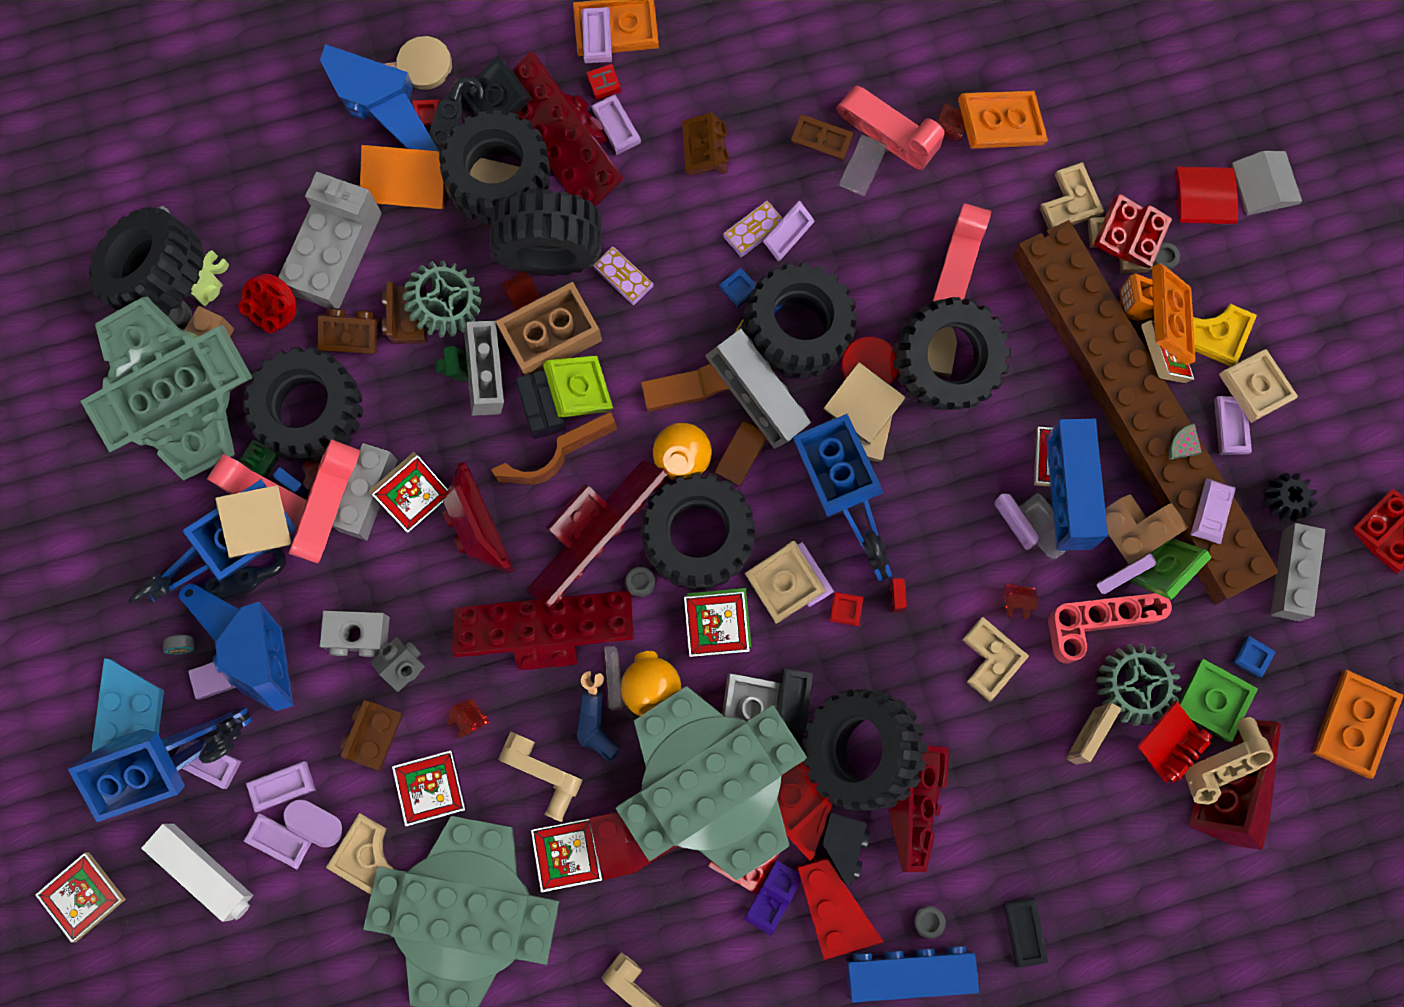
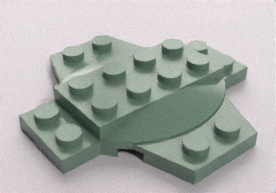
M148 297L140 298L95 323L104 361H109L110 370L108 377L103 378V388L80 402L109 452L115 451L132 441L139 445L147 444L154 446L159 450L157 455L183 481L216 465L222 454L229 457L235 455L225 411L228 406L230 391L252 379V376L224 325L217 326L201 336L181 330Z
M686 686L634 720L646 770L642 781V790L618 805L616 810L649 862L674 845H678L688 849L699 850L737 881L789 847L777 800L781 785V775L807 759V756L773 704L748 721L724 717L718 710Z
M451 816L427 859L421 861L409 871L377 867L363 930L388 934L395 938L397 945L406 956L410 1006L479 1007L497 972L509 966L515 959L544 965L548 964L560 900L530 895L525 884L518 878L513 827Z

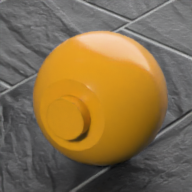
M675 423L667 426L659 433L653 445L655 465L659 468H664L668 472L666 477L671 480L682 475L684 480L692 479L691 474L700 472L701 475L707 469L711 460L712 449L707 435L700 428L690 423Z
M654 651L638 653L634 657L635 662L626 669L621 680L622 699L625 705L638 716L648 712L681 690V681L676 669L667 661L658 658V654Z

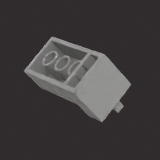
M316 171L311 186L305 195L311 207L278 278L288 285L295 297L328 309H339L382 213L368 189Z

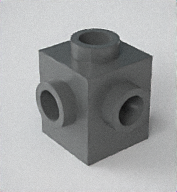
M398 637L385 644L379 654L370 661L378 674L397 692L408 682L413 681L425 667L418 658L421 652L410 641L404 644Z

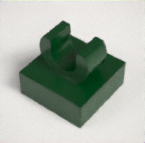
M455 346L444 348L445 359L435 361L436 373L443 372L445 377H451L459 382L468 381L466 351Z
M253 439L238 462L266 478L280 455Z

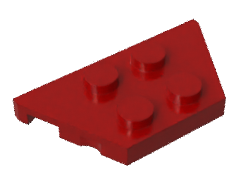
M802 761L781 775V785L777 800L787 837L811 861L814 858L833 804L829 802V797H822L816 791L818 783L810 782L807 775L810 769L804 766Z

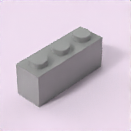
M496 321L467 322L464 339L471 415L501 414L504 399Z
M362 443L357 463L347 482L332 525L339 532L368 540L381 505L369 490L395 468L398 460L390 451Z
M1295 523L1282 530L1277 563L1279 573L1275 577L1271 616L1299 622L1314 617L1326 529Z

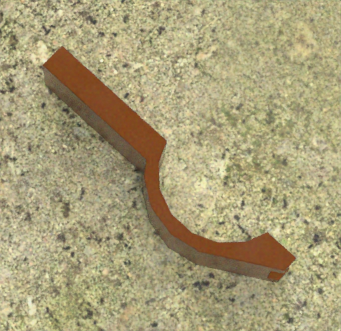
M711 364L701 367L696 371L641 382L647 412L703 401L717 392L729 389Z
M611 412L557 437V449L553 459L545 467L537 471L522 472L513 469L507 463L491 470L499 483L534 485L545 482L558 473L564 463L566 454L618 430Z

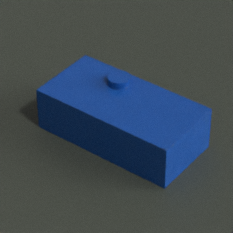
M1062 419L1057 422L1046 436L1056 551L1092 550L1108 537L1096 419Z

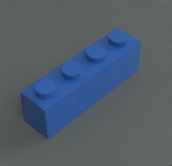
M949 946L945 953H935L934 948L915 949L916 955H903V950L885 951V957L872 958V953L869 952L853 954V959L846 960L849 999L853 1003L979 993L975 953L966 951V946Z

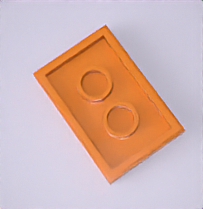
M593 0L573 2L578 56H584L582 9L609 7L612 53L659 48L654 0Z
M1035 91L962 93L958 97L971 149L1040 146L1048 141Z
M362 145L360 187L368 189L377 204L444 209L445 185L440 172V152Z
M1162 263L1152 266L1155 342L1183 364L1194 363L1195 343L1191 287Z
M1342 670L1311 753L1367 779H1374L1404 695L1349 670Z

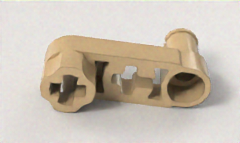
M1243 718L1236 725L1243 743L1189 767L1185 777L1194 802L1209 805L1218 801V797L1222 794L1220 786L1257 771L1273 760L1274 756L1268 741L1262 737L1254 718Z
M510 731L498 760L554 784L556 790L544 814L562 822L572 796L576 797L583 780L530 757L529 755L535 742Z
M620 952L602 975L601 979L632 1007H663L634 983L642 969L631 958Z

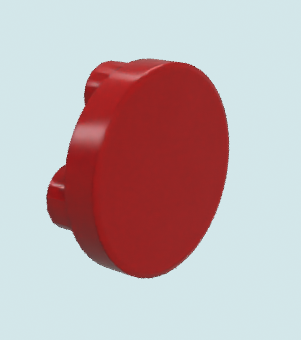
M259 274L249 279L242 288L241 301L238 303L240 313L248 316L254 324L267 333H274L289 325L293 321L297 309L296 300L291 289L284 281L271 274Z
M862 337L853 341L847 347L841 360V372L844 380L847 379L857 364L861 363L891 386L898 374V369L893 368L892 361L896 360V352H892L893 347L885 340L877 337Z

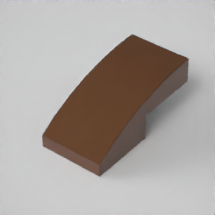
M743 421L715 473L742 486L767 440L760 429Z

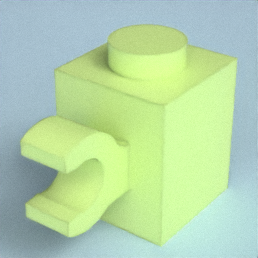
M213 251L206 254L203 261V269L198 274L200 278L197 284H194L191 288L192 292L189 295L203 306L213 301L219 295L220 288L223 286L214 274H222L229 267L225 259H222L219 264L213 265V262L218 257Z

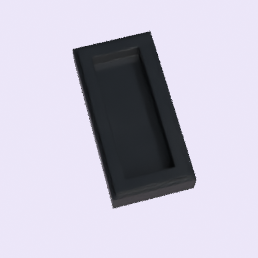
M784 668L781 670L776 710L791 732L804 734L806 733L813 673Z
M1031 898L1003 903L1015 967L1048 963L1036 899Z

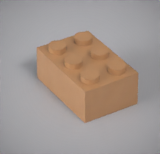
M573 282L496 321L506 344L524 376L544 370L543 364L547 360L571 358L602 341L600 329Z

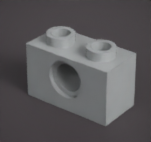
M323 611L320 647L329 650V655L347 656L348 651H359V656L375 657L377 652H380L381 648L388 643L390 617L384 613ZM359 627L361 630L360 638L355 642H350L349 634L351 630Z

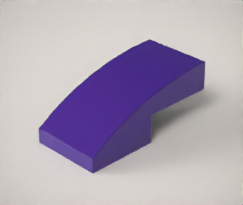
M776 861L744 920L771 936L801 882L799 873Z

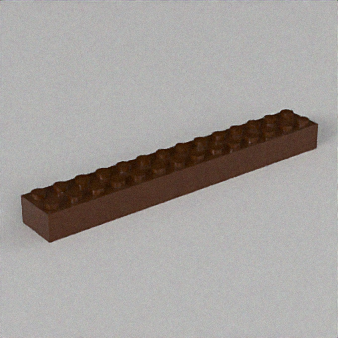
M1070 220L1047 230L1044 236L1040 233L1020 243L1013 255V259L1159 509L1172 503L1189 528L1175 536L1176 539L1205 549L1212 558L1197 572V575L1214 604L1227 600L1279 573L1235 497L1232 500L1221 544L1191 535L1206 478L1226 484L1199 437L1202 453L1169 460L1168 452L1173 438L1180 430L1191 425L1166 381L1158 377L1150 354Z

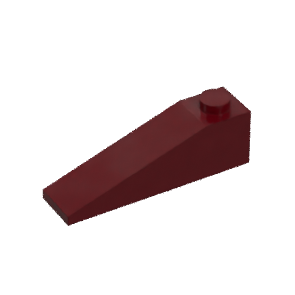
M1255 720L1262 737L1268 741L1274 756L1273 760L1257 771L1220 786L1222 794L1218 797V801L1209 805L1197 804L1195 802L1189 825L1230 845L1262 850L1270 823L1281 724L1275 721ZM1240 733L1230 748L1243 743Z
M927 746V752H923L922 761H926L925 771H919L917 775L921 778L916 788L909 787L911 795L904 801L897 800L896 806L888 808L902 872H927L935 837L931 828L934 816H940L942 806L937 804L940 789L946 788L948 781V747Z
M618 812L589 818L595 850L604 880L633 874L678 847V845H674L649 862Z

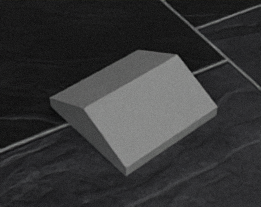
M1262 151L1231 163L1230 166L1234 168L1236 185L1246 216L1302 203L1286 151Z
M729 673L722 715L748 721L772 704L777 708L780 683Z

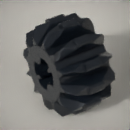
M1288 472L1279 475V478L1274 477L1269 481L1270 487L1265 488L1263 492L1269 497L1264 501L1263 505H1271L1273 508L1270 510L1269 515L1274 516L1279 513L1280 522L1290 519L1293 523L1300 521L1301 517H1308L1312 513L1310 508L1315 507L1318 503L1311 498L1317 492L1314 489L1309 490L1308 485H1310L1311 480L1306 479L1302 482L1300 473L1290 476Z

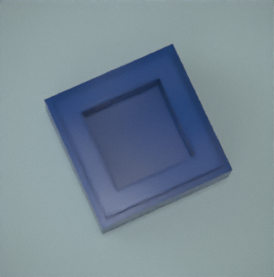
M741 267L719 285V289L737 308L749 300L752 290L756 287L755 282Z
M280 467L273 474L276 480L302 498L310 491Z
M1248 636L1243 641L1232 663L1255 677L1262 678L1276 651Z

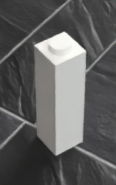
M162 824L141 848L222 922L233 919L238 920L250 907L248 901L254 895L175 824Z

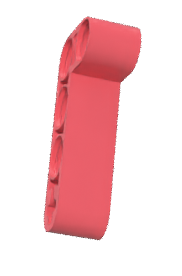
M853 86L836 107L841 118L916 169L923 170L941 147L944 130L940 124L926 118L918 126L860 86Z
M963 203L951 237L933 301L950 297H960L964 300L979 247L988 226L991 210Z
M331 439L318 467L288 554L317 564L319 563L348 479L357 463L360 454L359 449Z
M225 454L221 455L207 478L208 481L231 495L242 492L260 479H262L267 487L278 485L251 471L240 462ZM278 485L283 509L297 527L307 500Z
M1154 593L1060 605L1048 617L1054 656L1062 663L1069 664L1081 659L1087 651L1085 632L1157 623L1170 615L1172 610L1171 602L1168 598ZM1120 605L1127 607L1129 610V619H1124L1120 616L1118 612ZM1152 605V607L1158 608V612L1156 613L1154 610L1142 613V609ZM1090 608L1099 612V623H1095L1090 619ZM1060 612H1065L1070 616V626H1065L1059 621ZM1065 641L1074 644L1076 648L1074 656H1070L1064 651Z

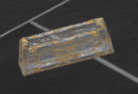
M615 646L604 647L609 708L611 710L622 709L619 652Z

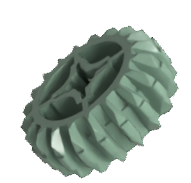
M443 260L440 262L439 267L432 261L429 263L428 269L421 265L418 268V273H411V281L406 282L404 287L407 291L403 294V300L407 302L404 309L407 312H412L409 317L410 321L419 320L418 330L427 326L429 328V335H432L434 330H438L441 338L444 337L447 330L453 337L456 335L457 329L463 333L466 323L475 321L473 316H478L480 309L477 307L481 304V298L477 296L480 289L479 287L472 286L475 282L474 277H465L466 269L458 272L456 271V263L452 264L451 268H448ZM432 282V292L427 293L426 297L420 298V289ZM438 295L442 296L443 299L446 298L447 302H442V298L439 300L437 298ZM464 300V310L453 316V305ZM430 311H435L439 316L434 315Z
M1128 644L1125 646L1124 651L1120 648L1115 649V657L1109 655L1105 658L1108 666L1102 665L1099 667V671L1106 676L1096 679L1097 683L1104 684L1105 687L1098 690L1097 694L1101 696L1106 694L1108 698L1102 702V705L1113 703L1121 708L1120 721L1123 723L1128 722L1131 718L1133 726H1139L1141 721L1146 726L1152 725L1153 719L1158 722L1163 713L1171 707L1169 703L1173 704L1175 701H1179L1172 693L1181 691L1180 686L1173 685V681L1180 679V675H1171L1170 670L1175 667V664L1169 663L1165 665L1164 661L1167 658V654L1162 653L1156 657L1157 650L1155 647H1150L1146 652L1144 644H1138L1136 649L1132 644ZM1127 662L1126 680L1121 684H1117L1118 672ZM1139 662L1145 663L1152 668L1157 676L1148 675L1143 665H1139ZM1140 680L1142 681V683L1150 682V684L1144 685L1142 688L1136 689L1135 686L1129 688L1126 687ZM1160 685L1159 696L1150 707L1149 701L1152 700L1151 691L1154 686ZM1126 693L1130 695L1134 704H1138V708L1126 703L1120 694Z

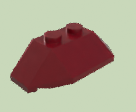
M465 461L460 462L443 501L447 510L442 512L449 528L454 526L458 534L454 538L456 546L461 554L466 553L471 560L507 573L514 572L515 570L470 468Z

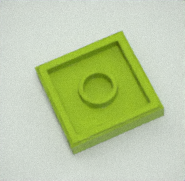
M597 356L547 360L543 364L559 418L604 413L613 409Z

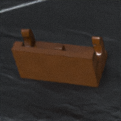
M801 114L791 142L845 162L848 149L851 148L853 142V132Z

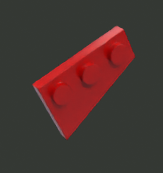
M827 858L797 866L824 960L884 942Z

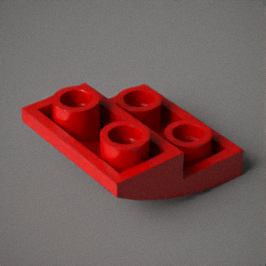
M1177 166L1174 176L1178 191L1175 204L1179 223L1237 224L1238 196L1234 168Z
M1118 194L1112 200L1093 245L1127 262L1151 268L1172 218L1151 205L1141 207L1125 196Z
M1392 489L1352 530L1378 559L1398 575L1404 569V496Z

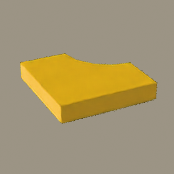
M1229 304L1224 312L1215 318L1201 319L1193 317L1195 351L1228 366L1236 365L1257 315Z

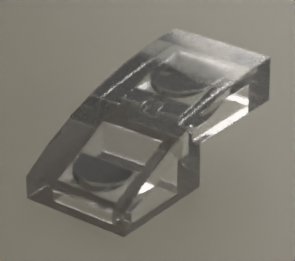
M861 135L839 186L865 197L888 146Z
M1037 493L1020 505V510L1039 536L1037 544L1053 561L1066 551H1056L1053 509L1040 493Z

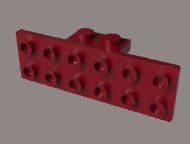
M529 52L513 69V72L532 98L517 114L519 115V120H528L532 123L533 129H538L542 135L548 152L550 168L568 194L581 196L583 200H589L596 207L623 180V176L601 147L608 139L602 131L603 126L596 118L590 115L587 110V103L577 95L564 94L536 54Z
M643 460L606 502L588 485L584 484L547 525L546 529L565 547L531 584L527 591L547 607L560 601L565 594V589L571 582L578 580L583 575L586 565L604 551L605 544L612 536H616L622 531L626 520L643 507L644 500L649 494L659 489L668 472L664 468H659Z
M629 591L568 596L562 597L560 601L552 604L550 607H547L538 599L457 607L454 609L452 653L454 657L514 652L518 670L577 665L576 645L634 639L632 595Z

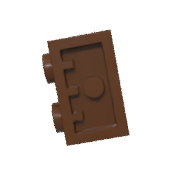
M712 112L683 120L686 173L692 176L716 169L721 174L727 173L729 153L725 144L727 127L724 121L720 120Z
M388 281L387 291L382 292L383 307L386 308V318L382 319L383 334L387 335L392 344L427 343L426 326L418 330L419 320L410 321L409 317L412 312H407L404 309L407 303L403 300V294L407 292L404 288L405 286L396 287L393 281ZM425 286L420 289V298L426 297Z
M327 309V313L318 316V350L367 354L377 353L378 324L381 323V316H373V311L357 310L356 315L345 314V309Z
M364 699L362 705L359 704L353 713L352 721L354 725L351 732L347 733L342 740L340 750L343 751L341 758L381 771L404 714Z

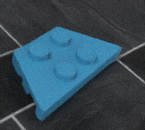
M104 659L92 752L119 737L142 729L157 732L159 735L164 690L119 665L116 661Z

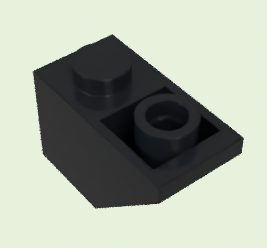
M829 813L821 844L841 880L846 884L852 885L853 879H859L863 862L859 861L858 857L860 849H866L870 831L865 830L867 823Z

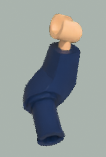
M588 671L581 677V684L585 690L582 693L577 721V740L583 748H592L610 763L619 754L621 746L601 732L603 690L597 689V687L603 684L604 676L601 673L596 674L595 683H592L590 679L591 672Z

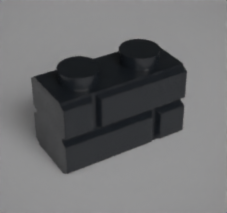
M545 370L516 378V385L532 438L538 439L549 434L565 431L564 421L569 420V417H558Z

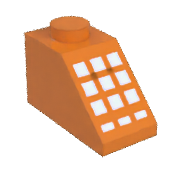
M1136 273L1130 275L1119 290L1120 306L1128 319L1137 322L1154 317L1153 280Z

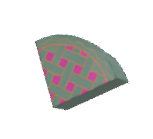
M1195 424L1186 426L1175 435L1169 447V460L1202 453Z

